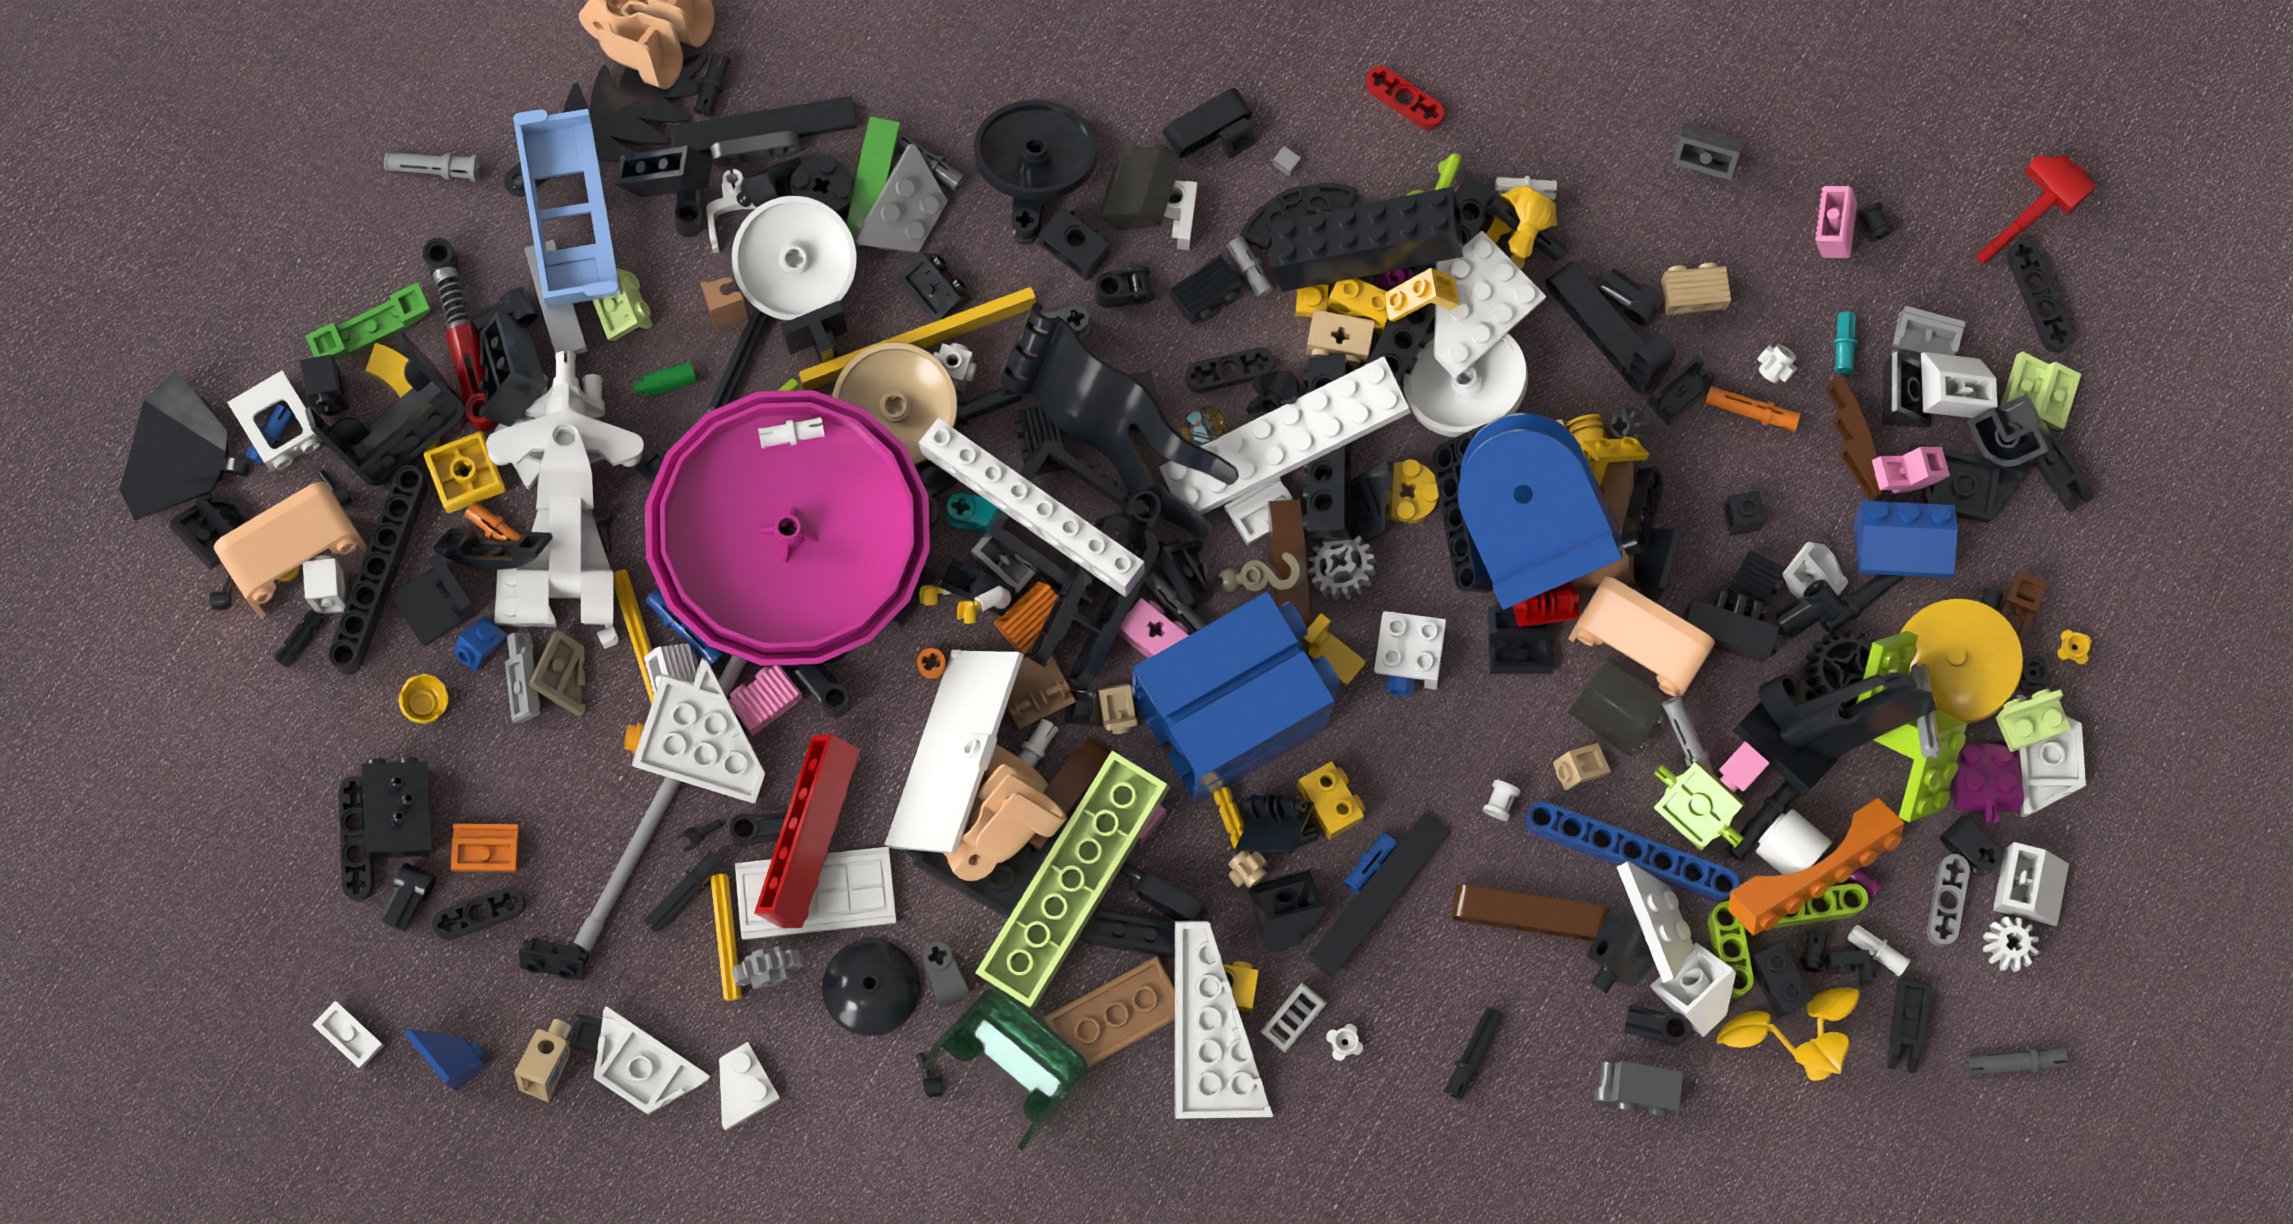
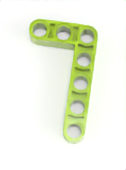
M1858 884L1831 886L1819 897L1826 905L1825 912H1818L1813 908L1812 900L1814 898L1804 903L1793 917L1784 916L1771 929L1856 916L1868 903L1867 892ZM1844 894H1851L1856 898V908H1851L1845 904ZM1729 901L1718 904L1710 912L1708 928L1713 955L1734 969L1736 975L1740 976L1744 982L1743 989H1732L1731 999H1737L1747 993L1753 985V972L1745 935L1749 931L1728 911ZM1717 913H1728L1732 919V924L1730 926L1722 925L1717 919ZM1725 943L1733 944L1738 951L1737 957H1728L1723 951V945Z

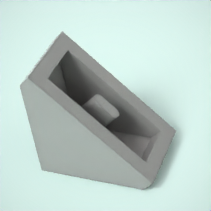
M982 537L971 549L972 554L985 573L1015 587V593H1018L1036 573L1023 563L1031 564L1015 554L1014 556L1023 562L1020 564L988 541L991 537Z

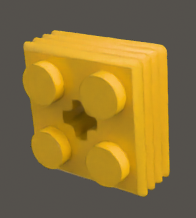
M482 431L424 453V458L447 513L470 506L475 501L480 502L501 494L506 490L497 465L489 458L486 446L487 440ZM463 467H467L470 471L467 477H462L461 475Z

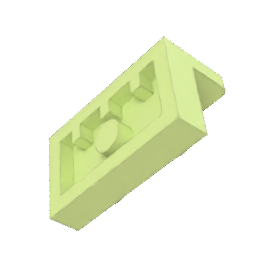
M618 268L616 269L621 295L593 300L607 339L611 341L618 340L638 327L649 329L653 326L649 317L651 315L650 309L643 301L639 291L640 284L638 279L631 272Z
M2044 689L2033 694L2031 700L2022 702L2019 698L2003 705L2004 709L1996 716V720L2010 752L2066 734L2072 729L2059 701L2064 696L2061 690L2051 692L2050 689Z

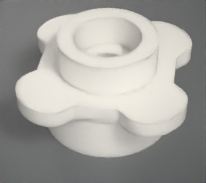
M1347 1024L1345 1028L1337 1031L1332 1029L1327 1033L1326 1039L1332 1045L1334 1050L1332 1056L1335 1060L1342 1061L1345 1056L1351 1054L1359 1055L1362 1052L1363 1044L1358 1041L1357 1028L1353 1024ZM1343 1039L1348 1041L1347 1045L1342 1044Z

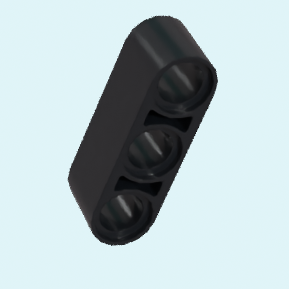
M1231 88L1175 119L1163 129L1162 133L1178 158H1184L1220 138L1219 132L1223 131L1230 124L1236 123L1243 118H1246L1248 121L1253 113L1237 88Z

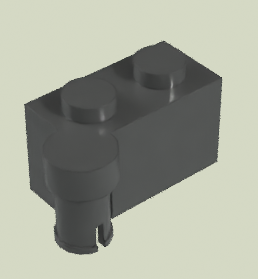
M1625 1061L1616 1062L1614 1065L1610 1062L1600 1063L1599 1086L1595 1088L1594 1102L1605 1105H1617V1110L1624 1112H1636L1637 1108L1648 1110L1649 1116L1667 1118L1669 1113L1679 1111L1683 1072Z

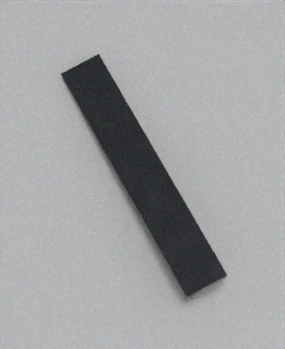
M1424 812L1309 953L1307 960L1333 979L1450 831Z

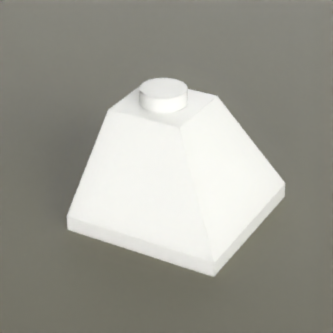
M1695 943L1675 979L1663 983L1660 976L1650 987L1675 1013L1684 1015L1689 1020L1691 1028L1704 1037L1727 1015L1736 972L1698 943Z

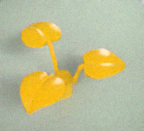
M1837 987L1814 995L1812 997L1813 1000L1807 1004V1012L1811 1017H1818V1037L1816 1039L1812 1038L1809 1042H1805L1797 1048L1788 1041L1774 1024H1769L1771 1016L1764 1011H1749L1731 1019L1719 1032L1717 1044L1723 1043L1730 1047L1738 1048L1750 1047L1764 1040L1768 1035V1031H1770L1794 1055L1796 1062L1804 1066L1810 1080H1822L1830 1076L1831 1073L1841 1074L1843 1062L1850 1046L1849 1039L1845 1034L1838 1032L1824 1033V1022L1826 1019L1838 1021L1850 1014L1858 1003L1860 997L1859 990L1852 987Z

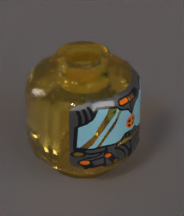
M1210 405L1186 413L1184 417L1185 425L1180 427L1183 438L1199 447L1217 440L1225 433H1228L1221 410H1215Z

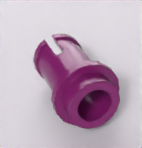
M1860 868L1854 871L1846 880L1848 884L1862 886L1870 900L1874 898L1882 887V884L1878 882V877L1874 879Z

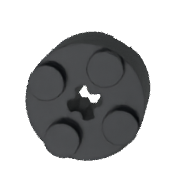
M824 155L805 161L793 172L791 176L792 196L811 198L827 205L844 221L849 215L853 184L847 168L832 156Z

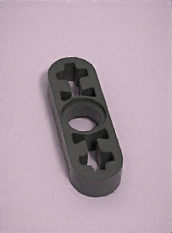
M794 131L721 141L710 147L713 164L717 166L790 156L798 153L801 149L798 133Z

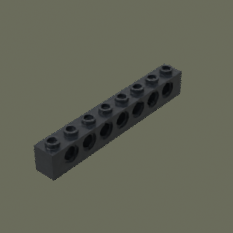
M1467 175L1455 194L1461 211L1463 247L1481 231L1485 232L1484 229L1480 228L1484 219L1490 221L1493 217L1491 212L1484 209L1485 203L1491 195L1499 193ZM1462 212H1471L1475 220L1466 219ZM1430 263L1417 266L1411 279L1430 268L1436 270V264ZM1429 303L1412 312L1420 316L1421 323L1411 321L1408 315L1395 322L1389 320L1366 363L1367 365L1384 356L1388 365L1394 369L1395 374L1393 375L1401 391L1404 387V384L1400 382L1403 374L1410 375L1418 358L1413 356L1417 347L1423 349L1431 335L1427 328L1431 321L1435 322V304ZM1394 339H1403L1408 344V348H1399L1395 344Z

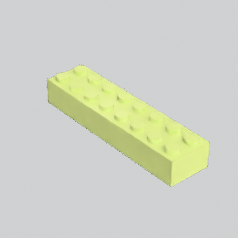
M1112 751L980 964L976 974L1030 1008H1035L1164 799L1170 786Z

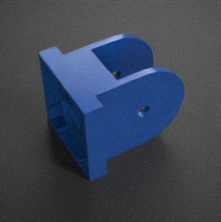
M1514 413L1491 421L1477 432L1468 444L1461 463L1458 488L1459 506L1465 524L1493 581V590L1503 610L1622 559L1620 526L1611 507L1608 506L1583 449L1567 428L1559 422L1540 414Z

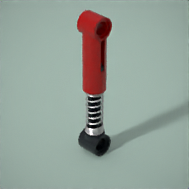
M433 238L424 245L422 250L423 258L429 267L431 276L434 278L435 286L439 289L440 302L444 304L442 310L445 312L444 318L447 319L446 325L448 329L445 335L463 397L465 413L475 429L488 432L495 429L499 423L485 417H476L480 406L485 405V392L480 391V381L485 380V367L480 365V340L476 326L467 320L469 314L465 313L467 306L463 305L465 300L461 297L463 291L458 288L461 284L457 282L458 257L449 241L443 238ZM438 254H447V257L443 261H434V258ZM474 371L480 393H475L470 372Z

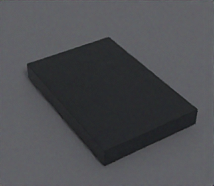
M1760 702L1735 727L1733 732L1744 742L1746 741L1777 772L1805 796L1839 758L1828 757L1806 745L1801 748H1792L1787 745L1781 737V728Z

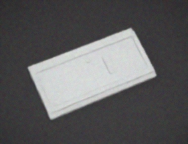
M889 847L828 853L818 878V886L814 891L809 906V914L803 928H781L754 914L772 859L735 863L742 940L896 924Z

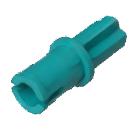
M1848 311L1838 314L1837 336L1833 341V345L1836 347L1834 371L1839 374L1854 373L1855 347L1858 346V341L1855 340L1856 315Z

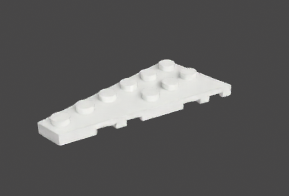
M1175 921V1118L1273 1117L1208 921Z

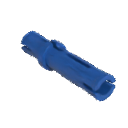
M659 588L647 597L645 603L650 605L664 620L663 624L667 628H672L701 658L707 659L711 668H714L722 661L725 653L708 646L667 607ZM665 608H667V609L682 623V625H680V624L665 610ZM688 631H690L705 646V649L688 633Z

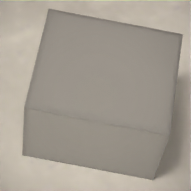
M1283 146L1273 159L1272 165L1290 177L1299 166L1301 157Z

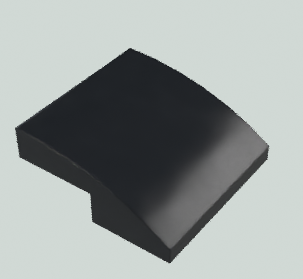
M1488 607L1490 674L1553 673V623L1518 627L1513 607L1504 610L1502 607Z

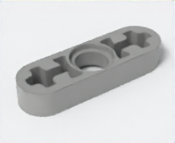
M1951 854L1945 857L1939 863L1927 925V937L1932 944L1938 947L1950 945L1959 935L1970 866L1968 861L1958 854ZM1953 862L1956 863V868L1961 870V873L1954 877L1953 885H1942L1943 882L1947 884L1951 878V871L1947 870L1946 867H1949ZM1943 892H1950L1956 897L1957 904L1955 908L1946 909L1941 905L1940 895ZM1953 915L1954 919H1947L1945 929L1950 931V935L1941 939L1940 933L1935 931V928L1942 925L1944 916Z

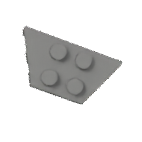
M913 143L909 144L854 237L855 246H870L884 250L918 253L948 201L917 146Z

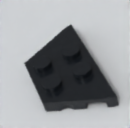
M1911 443L1908 451L1911 452L1919 447L1932 446ZM1943 449L1950 476L1935 484L1921 488L1925 504L1955 505L1956 516L1989 523L2028 474L2030 467L2022 465L2012 467L2000 466L1984 457Z

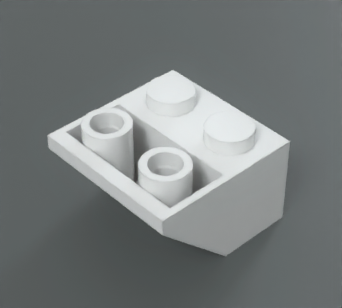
M1929 352L1921 353L1923 412L1974 418L1997 407L1996 377L1981 359Z
M2016 842L2012 843L2004 851L1993 911L2057 926L2069 863L2047 850Z

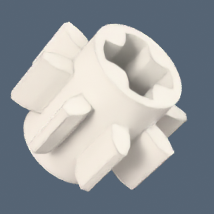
M1778 344L1775 348L1769 345L1757 358L1762 363L1759 367V372L1773 383H1777L1779 379L1786 382L1797 370V367L1792 364L1796 360V356L1791 350L1781 344Z

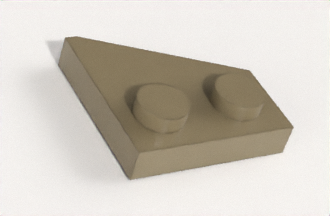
M559 630L553 632L528 683L529 687L577 717L583 715L586 710L585 704H582L581 688L585 686V673L582 667L585 661L584 646Z

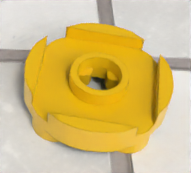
M1408 459L1404 462H1397L1393 464L1391 520L1409 522V524L1418 523L1426 519L1435 509L1439 497L1435 475L1430 469L1419 464L1416 460ZM1402 486H1412L1415 489L1413 492L1415 497L1413 499H1410L1408 496L1402 498L1400 496Z

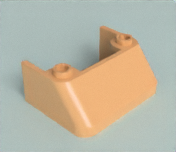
M316 482L222 536L215 543L214 550L247 602L262 619L266 614L260 604L272 598L276 589L274 580L328 548L335 554H347L358 545L365 555L368 547L327 483Z
M1604 577L1568 640L1574 642L1577 637L1579 641L1588 646H1593L1594 644L1601 645L1602 642L1608 644L1658 674L1656 679L1660 683L1659 688L1674 697L1681 696V698L1715 645V641L1707 633L1611 577Z

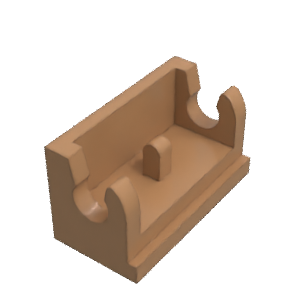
M721 278L710 283L706 281L700 283L716 331L749 320L740 291L731 292L729 295H723L720 292L723 286H729L733 283L731 278Z

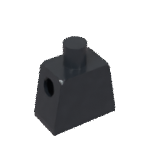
M1609 910L1588 952V958L1600 967L1591 984L1605 994L1608 993L1616 980L1629 987L1635 986L1655 964L1642 929L1629 918Z

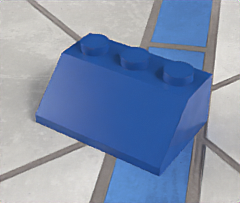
M1880 501L1860 502L1854 521L1859 573L1953 578L1958 534L1955 505Z

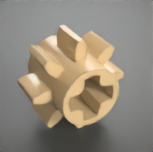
M1241 851L1228 863L1232 869L1228 877L1238 888L1244 883L1250 889L1267 875V872L1263 869L1267 861L1259 851H1255L1252 855L1249 851Z

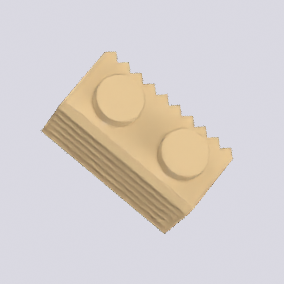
M1704 263L1698 269L1687 270L1686 266L1678 265L1664 272L1661 279L1666 315L1726 310L1731 302L1726 266L1717 267L1716 263Z

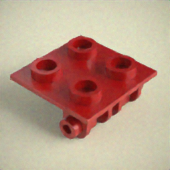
M1571 581L1513 605L1518 627L1573 620L1581 617L1577 605L1579 603L1578 590H1573Z

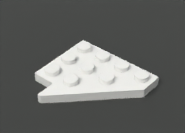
M1483 231L1478 233L1463 247V257L1436 262L1437 271L1455 277L1460 305L1449 310L1435 304L1434 357L1457 379L1546 298L1540 289Z
M701 658L693 683L662 673L632 761V766L755 804L765 772L707 659Z

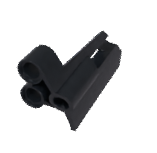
M1889 673L1884 676L1877 674L1821 696L1814 688L1807 685L1806 681L1798 680L1789 674H1782L1762 684L1758 691L1761 703L1781 728V737L1787 745L1792 748H1801L1806 745L1831 758L1837 757L1938 709L1933 692L1917 689L1915 680L1903 673ZM1880 685L1888 688L1846 709L1841 707L1842 703Z

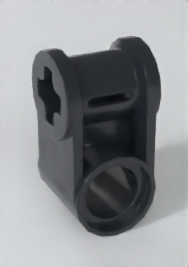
M1013 197L1011 222L1012 236L1016 242L1026 245L1033 243L1038 238L1045 200L1032 201ZM1023 224H1028L1027 228H1023Z
M1135 266L1125 270L1102 273L1097 278L1094 298L1096 302L1104 308L1151 302L1155 299V293L1150 288L1148 278L1150 268L1148 266ZM1112 286L1116 289V292L1114 294H1106L1101 288Z
M1961 815L1939 837L1942 844L1952 854L1963 856L1968 861L1971 872L1976 875L1985 876L1992 873L2001 862L2002 854L1999 847L1966 815ZM1987 854L1990 859L1984 864L1979 861L1980 857Z

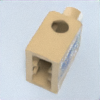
M553 1019L548 1032L541 1029L536 1030L514 1072L519 1091L550 1102L570 1056L569 1044L566 1040L571 1029L569 1024Z

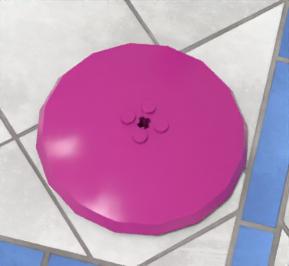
M814 390L759 391L706 413L666 452L645 503L646 559L667 607L708 646L761 666L820 664L870 642L910 601L930 551L929 498L906 446L865 409ZM821 417L825 434L824 438L819 437L797 441V445L793 446L787 443L762 449L758 428L784 425L788 420H792L795 423ZM788 528L794 529V534L791 536L781 534V532L786 533Z

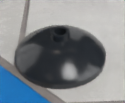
M878 939L856 941L841 949L828 964L822 983L824 1003L832 1018L847 1031L862 1036H879L900 1027L914 1011L920 990L918 973L909 956L896 945ZM865 980H875V987L873 989H866L864 987Z

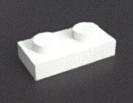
M334 1001L313 1023V1026L361 1070L384 1047L374 1035L337 1001Z

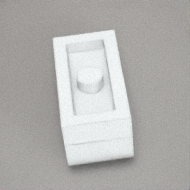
M1173 180L1166 182L1160 189L1159 209L1163 215L1174 219L1172 238H1178L1177 249L1189 250L1197 182ZM1175 195L1178 196L1181 199V201L1172 204L1169 203L1166 200V198Z

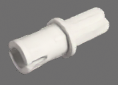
M1525 176L1524 179L1496 178L1495 191L1499 192V195L1509 192L1514 187L1527 185L1536 192L1543 194L1551 200H1555L1556 193L1554 191H1557L1556 180L1530 179L1529 176Z
M1856 925L1848 935L1847 939L1849 942L1861 950H1869L1871 958L1889 968L1897 976L1904 972L1911 960L1887 945V940L1881 941L1859 925Z

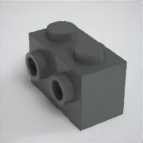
M1683 123L1674 149L1672 164L1685 169L1707 173L1713 177L1731 180L1740 154L1742 139Z

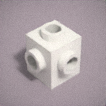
M942 343L940 352H934L933 356L946 368L952 378L955 389L964 392L967 382H972L976 372L977 364L973 363L972 352L968 351L969 349L961 344L951 343V345H946Z

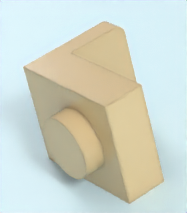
M1129 683L1098 688L1103 726L1107 731L1112 730L1113 734L1130 732L1131 727L1138 726L1131 685Z

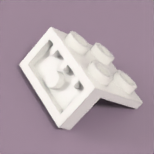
M1384 611L1376 654L1375 673L1425 680L1424 688L1437 690L1446 619Z

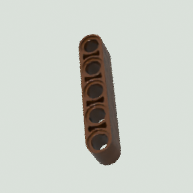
M1457 885L1455 888L1452 919L1594 942L1607 913L1612 909L1589 903L1472 885Z

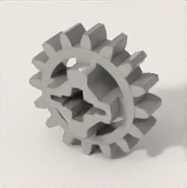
M1360 536L1355 538L1354 541L1351 537V540L1322 542L1324 545L1322 548L1313 547L1316 557H1308L1311 568L1307 571L1310 578H1312L1315 589L1320 588L1324 597L1331 592L1334 600H1338L1340 594H1344L1346 599L1350 600L1351 592L1355 591L1361 595L1362 590L1360 587L1362 585L1371 586L1368 576L1376 575V570L1372 565L1377 562L1374 554H1371L1372 549L1370 545H1364ZM1359 556L1362 559L1361 568H1358L1357 564L1359 563ZM1324 564L1327 566V569L1324 571L1326 574L1325 577L1323 576L1322 572Z
M777 946L752 952L750 956L745 957V961L741 962L742 964L735 965L731 971L736 986L752 984L753 989L782 984L784 980L790 978V974L804 966L799 950L793 951L790 949L783 952L782 947Z

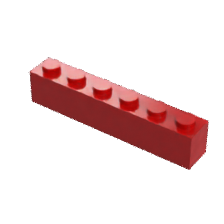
M833 734L815 735L811 738L754 914L781 928H803L809 914V906L814 891L818 886V878L823 863L828 856V848L833 832L838 825L842 804L847 797V789L857 766L856 761L860 749Z

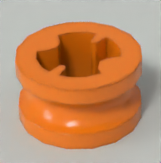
M925 649L917 658L918 670L925 678L936 679L944 673L946 668L945 657L938 649ZM932 656L936 657L937 664L940 663V666L938 668L932 667L931 671L926 670V663L923 664V661L931 660Z

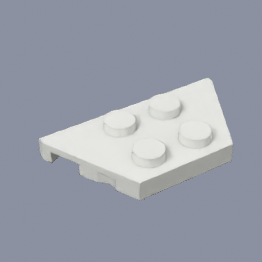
M2016 695L2014 697V700L2020 698L2022 702L2028 701L2026 700L2027 697L2023 695ZM2067 717L2072 728L2068 733L2017 750L2024 799L2021 804V817H2027L2086 786L2082 723Z
M1631 862L1617 866L1663 983L1675 979L1694 946L1690 938V928L1683 921L1679 911V902L1676 895L1671 891L1669 885Z
M607 1006L603 1010V1021L593 1078L646 1114L653 1113L710 1079V1075Z

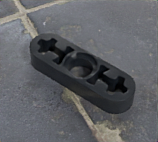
M1255 348L1195 362L1186 371V385L1193 392L1203 393L1251 382L1258 375L1271 373L1274 359L1267 349ZM1256 357H1260L1262 362L1267 361L1264 364V369L1259 370L1257 365H1253L1247 368V374H1243L1244 366L1241 360H1246V366L1254 364ZM1226 363H1232L1237 366L1239 372L1235 377L1228 378L1221 373V367ZM1211 367H1216L1217 381H1213L1214 375L1206 376L1202 384H1199L1197 379L1192 380L1195 377L1196 371H1200L1205 376L1212 373Z
M511 887L503 888L439 911L432 920V928L441 939L454 940L517 918L523 913L526 902L523 895L517 889ZM509 895L513 899H518V902L514 903V910L509 911L507 907L496 909L500 914L495 917L494 909L489 903L494 900L496 906L506 903L505 897ZM478 905L485 906L488 910L487 918L479 923L473 922L470 918L471 910ZM463 911L464 919L469 925L464 928L462 922L453 924L452 931L449 933L445 929H440L446 917H449L452 921L462 919L458 914Z

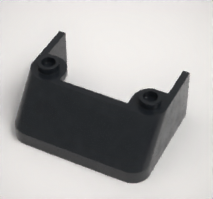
M400 329L395 334L403 353L410 359L404 366V376L413 388L367 427L354 417L341 418L330 427L310 406L305 410L311 430L364 482L372 486H380L388 482L395 476L398 469L414 460L454 426L464 413L461 399L433 362Z

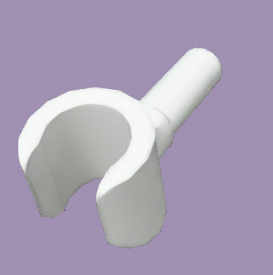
M605 625L606 629L597 632L604 649L616 645L619 641L613 625Z

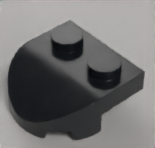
M212 493L197 497L194 506L171 519L169 527L205 566L212 570L222 563L214 550L215 543L222 536L248 522L249 515L245 507L231 496H227V498L213 497Z

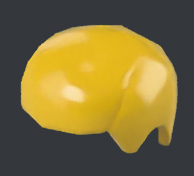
M421 674L408 679L399 695V704L403 715L411 722L423 725L437 721L445 712L449 700L445 684L436 676Z

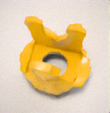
M1527 185L1514 187L1509 192L1500 195L1501 198L1516 209L1520 220L1517 231L1508 227L1495 216L1490 229L1486 232V235L1496 244L1501 235L1512 230L1513 236L1508 241L1512 253L1510 260L1519 269L1524 267L1525 258L1532 254L1534 240L1538 232L1551 226H1557L1555 202Z

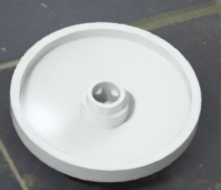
M786 196L760 205L746 217L734 239L732 268L740 290L753 306L769 316L789 321L838 300L840 301L851 286L856 270V248L846 223L830 207L811 198Z
M1435 331L1431 333L1423 349L1417 347L1413 356L1418 358L1410 375L1404 373V393L1414 416L1433 432L1448 437H1457L1483 424L1490 423L1497 418L1514 414L1520 406L1528 385V369L1519 345L1508 333L1457 379L1434 357Z

